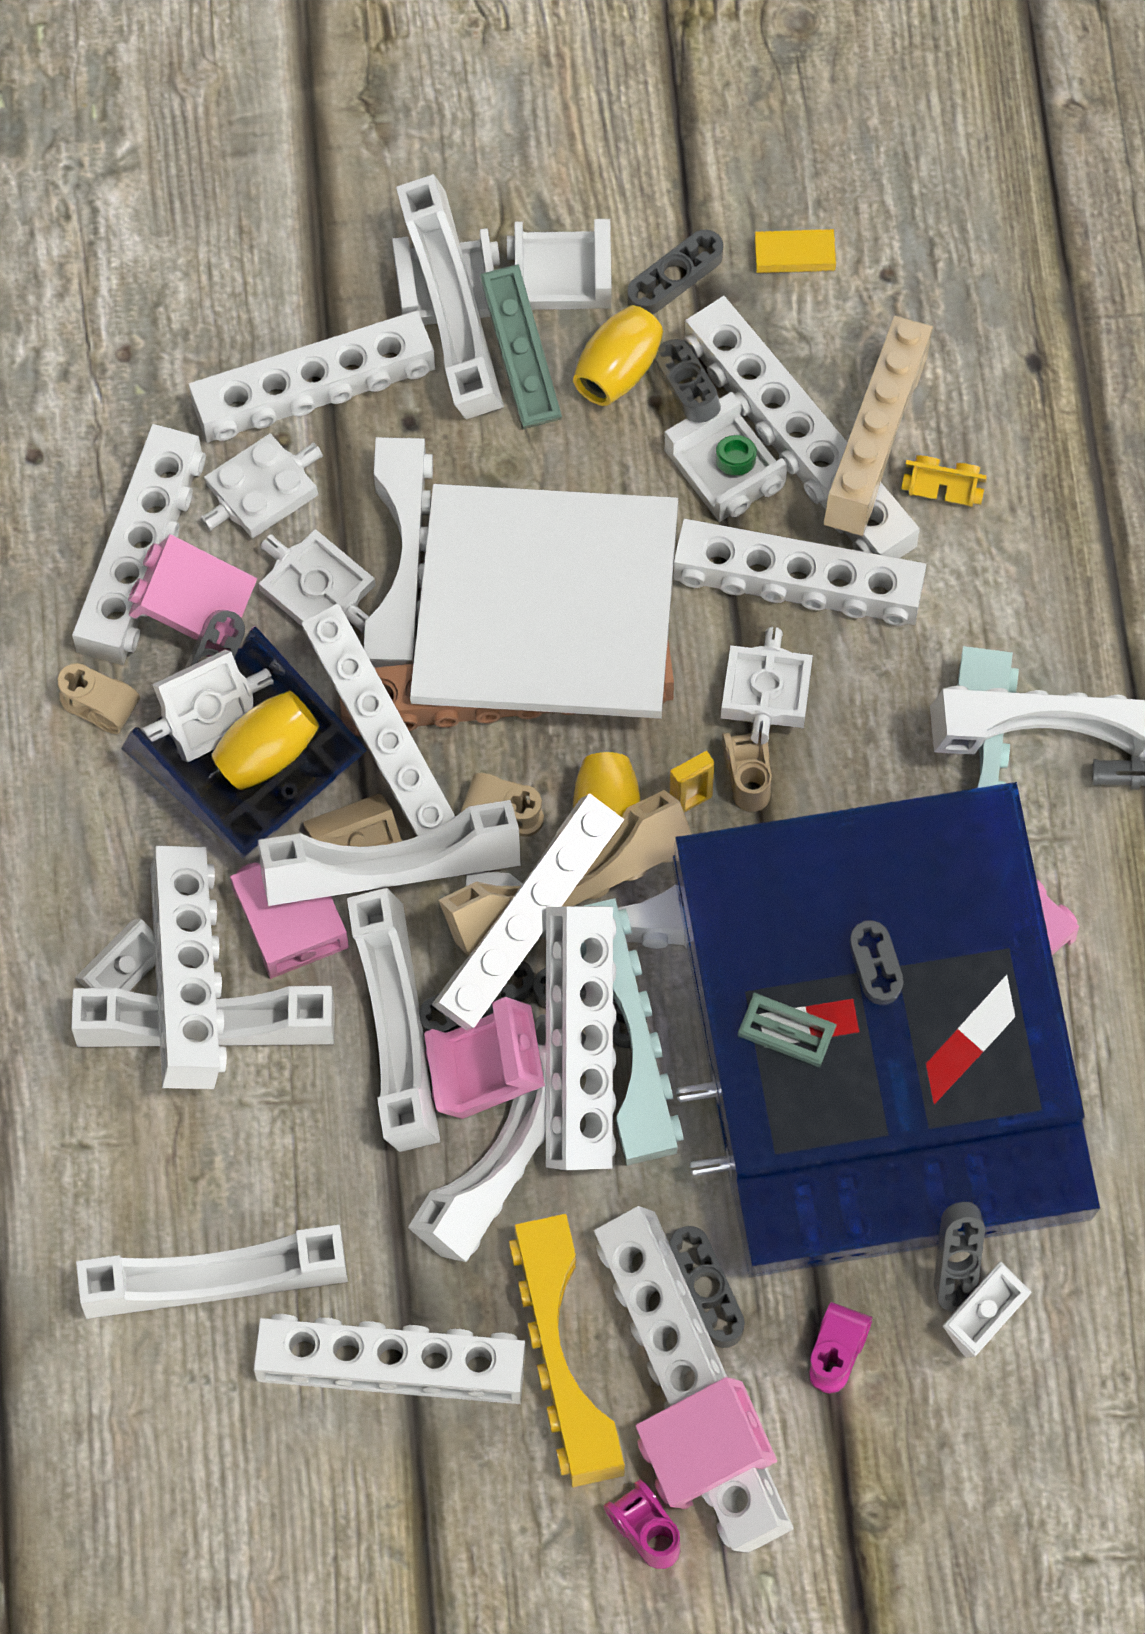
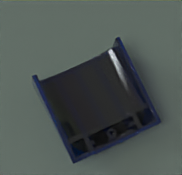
M256 626L248 632L234 657L239 672L245 678L266 668L271 674L269 678L273 679V685L253 693V707L269 698L291 691L307 706L319 724L318 730L307 747L291 764L270 779L255 786L239 790L228 781L212 758L214 750L190 762H186L181 759L176 743L169 734L152 742L139 727H135L130 731L121 748L243 859L259 847L258 840L271 838L324 792L367 751L364 745Z

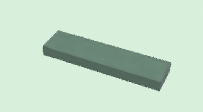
M519 264L480 274L479 278L522 430L561 420L560 407Z

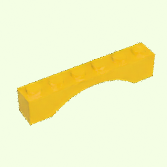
M561 1214L515 1224L516 1239L508 1241L513 1265H522L525 1280L518 1281L519 1293L523 1308L531 1306L534 1322L527 1323L532 1349L541 1348L544 1363L537 1365V1371L542 1391L550 1389L553 1405L546 1407L551 1433L560 1431L563 1448L556 1449V1455L561 1476L570 1475L572 1488L623 1477L625 1464L615 1422L597 1409L581 1391L568 1369L560 1345L558 1330L560 1307L566 1286L576 1269V1253L567 1215Z

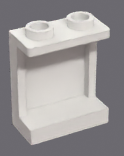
M594 219V231L524 232L523 222H515V236H507V260H515V265L519 264L532 310L611 308L610 219Z
M488 228L480 229L479 240L460 243L480 318L490 317L479 276L482 273L493 271V266L500 265L497 241H489ZM408 237L393 238L394 262L402 315L418 310L424 325L436 324L435 311L416 249H410Z
M733 392L719 399L721 410L713 419L701 423L685 419L665 431L664 451L718 522L729 516L737 517L750 507L752 502L762 496L770 497L776 494L784 486L787 476L786 462L782 458L776 461L742 418L741 402ZM731 435H741L753 441L757 454L756 464L750 472L743 475H730L719 469L716 464V447L723 438Z

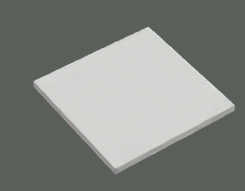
M433 484L410 692L411 704L662 719L678 498Z

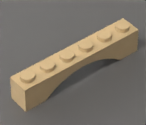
M894 316L829 491L823 525L861 536L864 535L899 424L909 399L918 385L927 360L933 326Z
M663 790L628 807L622 816L623 822L562 906H574L587 899L600 898L607 894L611 887L623 881L639 879L647 873L648 869L662 862H673L684 855V851L695 847L696 844L680 801ZM476 881L439 899L455 944L469 956L521 886H495Z

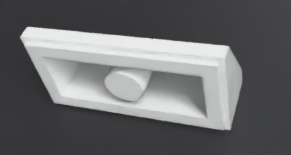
M142 919L132 920L75 979L84 988H118L130 991L155 965L154 932Z
M998 1262L942 1326L966 1358L974 1357L1032 1292L1002 1262Z

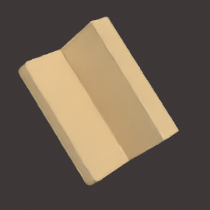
M382 794L371 796L303 822L309 837L341 846L367 847L388 845L402 841L392 809Z

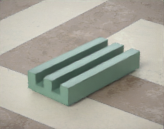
M754 993L738 1036L820 1068L837 1024ZM758 1007L824 1032L821 1039L759 1015L756 1011ZM753 1023L818 1048L817 1052H812L750 1028Z

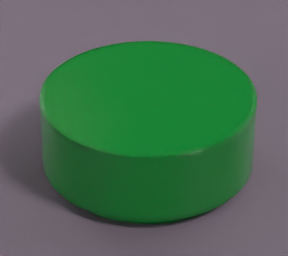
M727 436L717 444L716 464L720 470L727 474H746L756 464V446L752 440L745 436Z

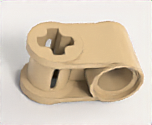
M76 663L64 667L57 678L62 707L69 713L75 714L111 734H119L140 700L139 694L128 684L109 678L83 664Z
M762 731L759 732L758 744L751 740L752 733L731 736L729 732L722 733L725 764L727 770H729L735 803L747 812L762 810L768 805L771 796L772 774L769 764L768 742L761 744ZM749 782H755L757 784H760L761 787L755 790H751L745 788L743 785Z
M476 773L473 775L461 812L469 806L511 800L519 827V836L528 837L540 831L544 824L542 799L535 788L502 780L491 774Z

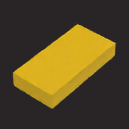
M834 229L755 232L756 273L836 271Z
M707 750L670 770V795L680 801L684 813L713 796L714 760Z

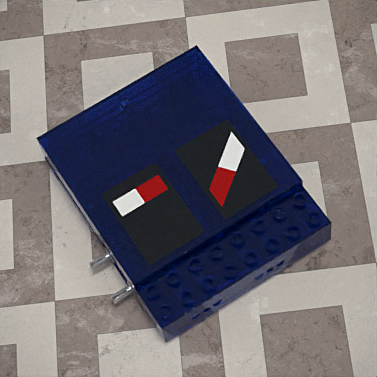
M1017 782L675 837V855L672 859V868L711 1082L679 1087L676 1094L706 1089L707 1092L679 1096L677 1099L679 1102L710 1097L715 1099L725 1156L690 1162V1168L720 1163V1166L692 1170L690 1172L692 1176H700L728 1171L748 1278L938 1246L943 1212L949 1206L959 1202L973 1203L979 1208L985 1225L984 1238L1091 1221L1100 1209L1083 1125L1085 1114ZM864 921H876L886 927L903 975V986L900 995L889 1004L879 1005L871 1002L866 997L850 952L849 941L852 932L858 924ZM865 932L862 941L858 944L860 947L867 946L869 948L872 959L877 958L876 946L881 940L879 937L872 938L869 932ZM875 967L877 978L871 984L872 987H880L883 993H889V987L894 980L892 978L885 979L881 967ZM754 993L837 1024L820 1068L738 1036ZM758 1007L756 1011L759 1015L821 1039L824 1032ZM753 1023L750 1028L812 1052H817L818 1048ZM962 1223L960 1229H957L959 1235H965L963 1231L964 1223Z

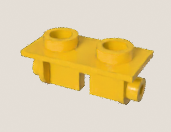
M916 455L915 461L906 460V467L913 468L912 475L904 473L901 489L909 491L908 495L937 500L939 485L947 486L946 502L967 505L968 507H973V503L982 504L984 489L977 488L978 481L986 482L987 475L979 474V466L956 463L955 469L939 466L940 459L924 455Z

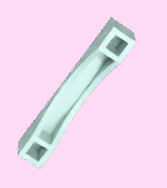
M963 646L957 686H965L968 690L976 691L1004 688L1008 692L1016 693L1019 669L1011 668L1013 652ZM1004 733L985 740L978 749L980 757L979 784L969 806L956 823L940 836L933 891L983 897L986 883L994 884L997 858H990L991 844L999 845L1002 820L994 819L995 806L1003 807L1006 782L998 781L1000 768L1007 769L1010 753V744L1003 743Z
M615 898L584 905L613 907V917L616 922V935L613 939V961L616 966L613 998L620 1008L627 1026L633 1057L632 1075L626 1098L616 1117V1126L626 1166L677 1154V1142L684 1140L678 1115L670 1116L666 1100L673 1099L668 1074H659L656 1058L663 1057L658 1034L657 1032L649 1033L645 1017L652 1016V1010L647 991H638L635 976L642 975L637 950L628 951L625 935L632 934L627 910H618ZM584 941L580 947L582 959L586 955V944Z

